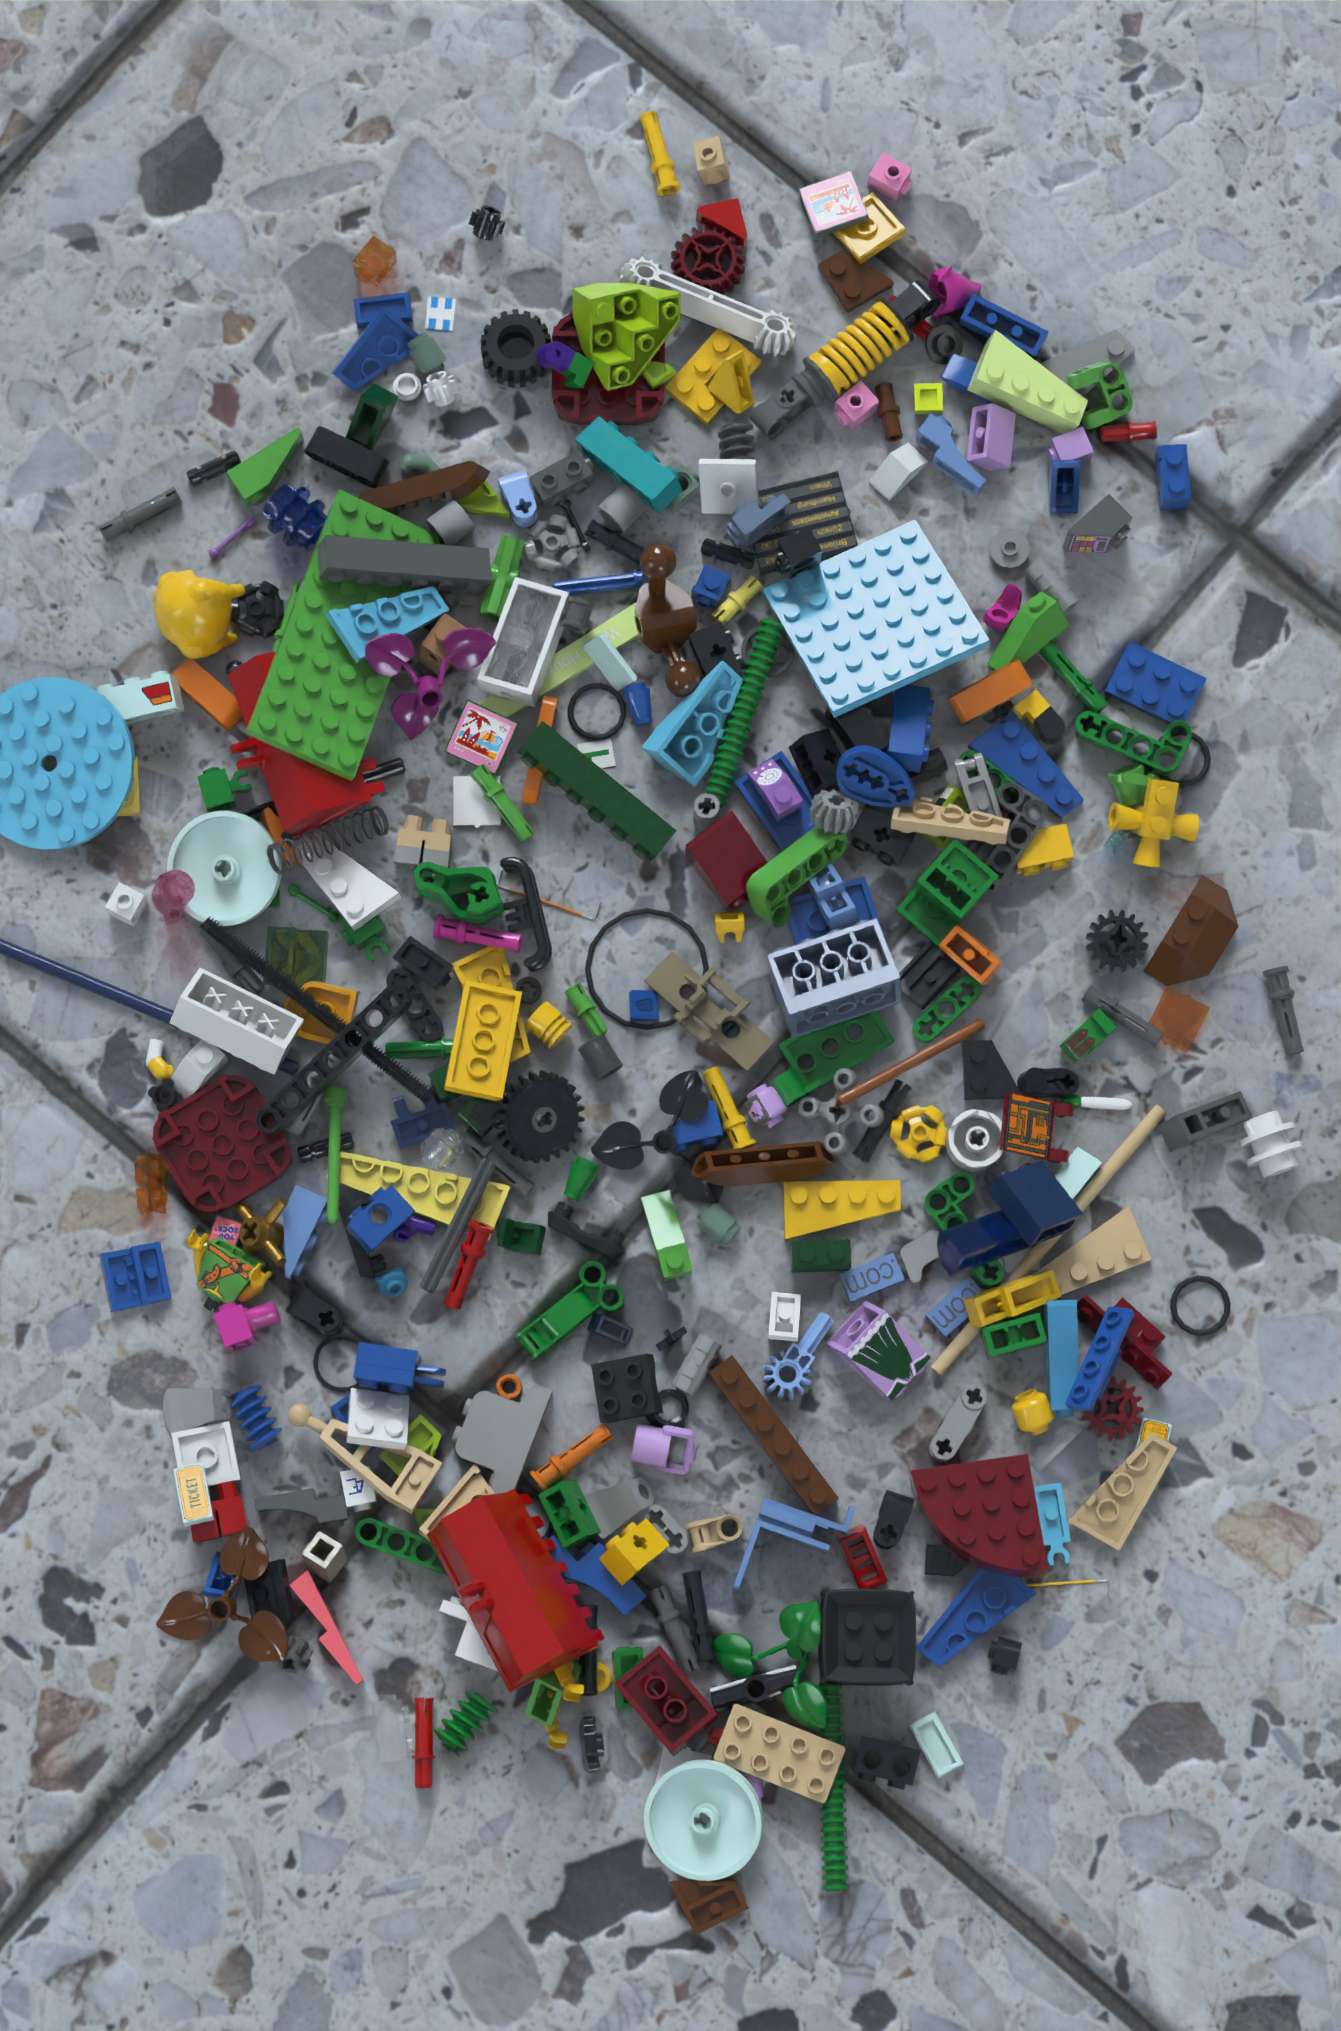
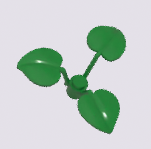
M817 1600L792 1604L783 1609L779 1616L780 1628L783 1634L790 1640L762 1653L752 1654L753 1646L750 1640L736 1633L723 1634L713 1641L715 1656L720 1666L728 1675L737 1679L747 1678L754 1672L755 1666L753 1661L760 1660L786 1648L788 1655L792 1659L802 1661L793 1679L794 1687H789L783 1692V1702L787 1712L794 1720L806 1727L824 1729L828 1726V1705L822 1690L811 1682L799 1683L806 1664L811 1660L809 1654L816 1650L822 1641V1618Z

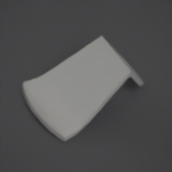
M167 1388L163 1397V1417L168 1432L171 1435V1433L194 1429L215 1420L231 1419L236 1410H232L230 1405L235 1399H228L229 1410L227 1413L221 1410L220 1399L222 1396L228 1398L232 1393L227 1389Z
M636 1477L584 1496L601 1530V1533L597 1535L601 1539L611 1535L640 1510L652 1505L655 1501L652 1486L642 1477ZM639 1484L646 1488L648 1499H644L640 1495L638 1490Z

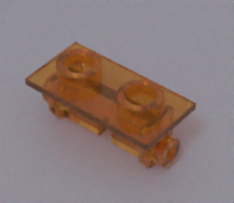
M151 1153L137 1156V1161L134 1162L136 1183H145L146 1186L136 1189L137 1209H140L141 1215L152 1214V1212L165 1214L167 1193L164 1187L166 1168L161 1155Z

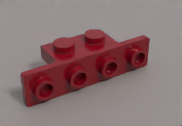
M1084 1295L1077 1302V1318L1096 1334L1105 1311L1088 1295ZM1122 1297L1114 1307L1132 1309L1134 1316L1120 1345L1122 1350L1120 1357L1139 1373L1147 1383L1158 1390L1172 1376V1372L1151 1353L1166 1336Z

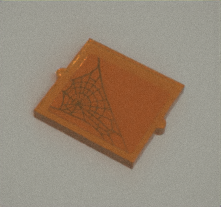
M1167 986L1149 1023L1164 1032L1161 1038L1164 1045L1170 1044L1187 1053L1210 1007L1192 999L1190 994L1184 995Z

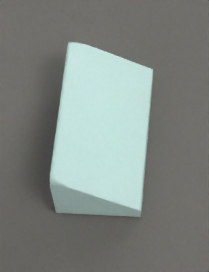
M597 634L583 646L584 650L616 691L637 680L636 674L605 634Z
M1077 1147L1070 1155L1069 1161L1062 1165L1055 1174V1177L1073 1200L1102 1162Z

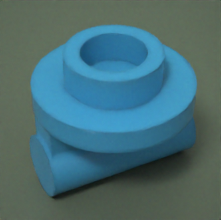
M401 1265L383 1272L374 1278L380 1292L387 1297L400 1295L408 1285V1280Z

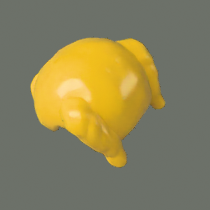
M193 570L167 572L159 578L158 587L153 592L154 602L152 604L157 626L164 637L174 645H177L185 657L193 660L206 658L216 654L228 645L237 643V635L229 633L232 614L231 600L244 595L245 587L241 584H226L225 582L209 578H200L195 575L196 573Z

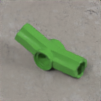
M501 534L495 561L491 564L492 580L486 586L487 590L480 608V616L487 621L499 622L515 577L519 578L520 570L518 569L525 547V540Z

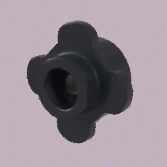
M165 1078L162 1084L156 1087L153 1086L148 1091L149 1097L157 1105L156 1108L159 1112L165 1109L168 1110L173 1104L182 1102V1094L176 1091L174 1081L170 1078ZM163 1093H167L168 1097L164 1098Z

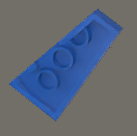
M1014 711L1004 717L1006 719L1005 722L1001 723L999 721L968 744L967 748L978 753L981 752L984 758L1020 786L1041 799L1047 805L1048 810L1058 818H1063L1083 803L1084 799Z
M980 1568L916 1646V1650L939 1668L1037 1593L1016 1576H1009Z

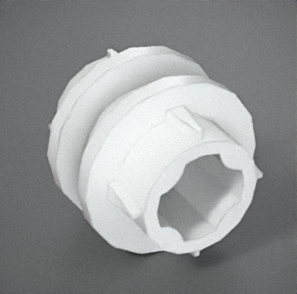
M1276 1110L1243 1123L1247 1137L1239 1141V1145L1241 1148L1251 1146L1255 1155L1246 1161L1248 1167L1258 1165L1263 1178H1269L1299 1166L1294 1152L1303 1147L1302 1142L1296 1141L1291 1143L1287 1134L1296 1128L1294 1122L1283 1124L1280 1113Z

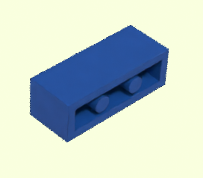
M974 293L960 318V325L987 339L995 330L1034 360L1037 359L1049 331Z
M905 685L894 692L887 755L908 772L920 773L921 762H927L929 745H925L924 740L930 739L932 722L926 721L927 716L932 717L934 700L929 699L930 688Z

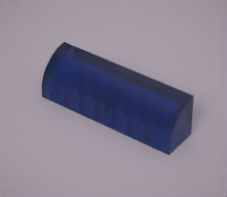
M1002 1210L939 1232L937 1239L940 1261L950 1276L1029 1248L1028 1244Z

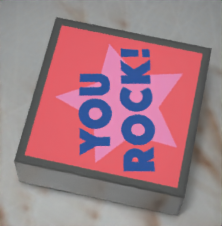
M216 1214L207 1243L220 1237L237 1247L240 1240L239 1231L242 1223Z

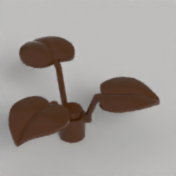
M246 1527L233 1534L224 1544L220 1553L219 1563L221 1570L227 1575H236L235 1580L224 1591V1595L211 1600L206 1609V1602L200 1594L193 1591L180 1592L168 1602L165 1610L156 1622V1626L173 1637L184 1640H197L204 1637L210 1631L212 1625L210 1618L216 1622H222L231 1618L233 1621L237 1620L247 1624V1626L240 1630L238 1636L239 1647L247 1657L260 1662H282L286 1657L288 1649V1637L281 1619L276 1614L266 1610L257 1612L252 1621L247 1617L237 1615V1603L231 1597V1593L239 1584L241 1577L246 1580H255L265 1573L269 1564V1553L265 1544L253 1528Z

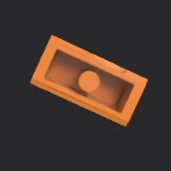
M956 925L938 946L981 985H987L1005 964L975 936H971V933L963 925Z

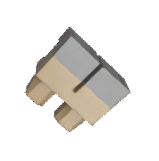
M407 815L403 828H399L393 860L394 867L415 870L420 863L431 862L450 868L452 838L449 830V821L433 819L432 832L421 831L422 817ZM425 844V846H424V853H423V860H422L423 845Z

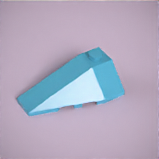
M721 661L700 682L695 691L685 697L656 727L641 748L660 766L695 787L713 763L715 757L713 752L718 739L722 738L724 722L727 714L732 711L743 679L724 661Z

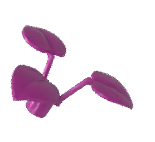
M466 627L451 632L443 641V647L448 654L443 657L437 680L431 676H423L420 679L416 676L411 666L407 663L414 654V648L410 639L402 634L389 633L369 640L365 645V656L372 669L381 675L395 676L403 666L411 676L417 693L405 692L399 695L392 703L391 713L397 725L412 740L430 725L438 713L439 705L442 702L440 687L444 686L443 679L448 660L450 659L452 666L459 670H471L483 663L497 643L490 634L476 628Z

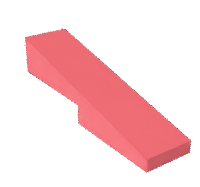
M306 1570L289 1586L327 1630L319 1638L320 1642L356 1685H360L364 1679L311 1572Z

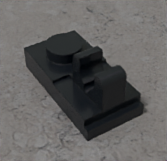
M412 936L406 939L392 957L395 962L435 990L440 985L445 987L452 979L449 973L454 966Z

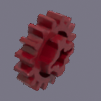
M1111 1376L1106 1389H1114L1121 1393L1118 1396H1113L1104 1392L1101 1401L1096 1400L1098 1414L1094 1417L1092 1410L1086 1411V1414L1080 1418L1081 1421L1088 1420L1090 1422L1086 1429L1087 1431L1094 1428L1097 1430L1096 1438L1098 1439L1105 1433L1107 1434L1108 1441H1112L1114 1434H1117L1121 1440L1124 1438V1430L1132 1434L1135 1430L1131 1424H1140L1142 1421L1136 1417V1414L1144 1412V1408L1137 1407V1403L1142 1400V1396L1134 1397L1132 1393L1136 1390V1387L1133 1386L1127 1389L1125 1387L1126 1379L1117 1384L1115 1376ZM1121 1400L1115 1409L1117 1415L1111 1413L1102 1417L1107 1409L1106 1402L1112 1404ZM1129 1401L1131 1409L1129 1418L1125 1414V1403ZM1105 1421L1114 1422L1119 1427L1108 1428L1102 1424Z

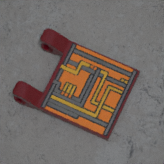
M1005 1092L999 1150L1044 1159L1052 1163L1068 1162L1069 1151L1051 1148L1054 1116L1060 1118L1065 1116L1072 1117L1074 1106Z

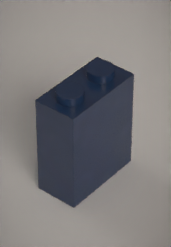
M1043 1160L1034 1164L1025 1163L1012 1172H1009V1170L1002 1172L996 1177V1183L989 1192L1029 1247L1071 1231L1083 1215L1082 1211Z

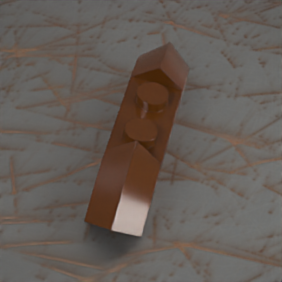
M469 460L361 492L358 498L399 517V506H402L403 511L420 506L419 500L429 498L431 503L447 498L445 494L447 492H450L453 500H460L474 492L486 480L491 471Z
M819 1141L707 1151L696 1158L690 1175L703 1182L721 1186L795 1181L820 1174L830 1168L836 1160Z

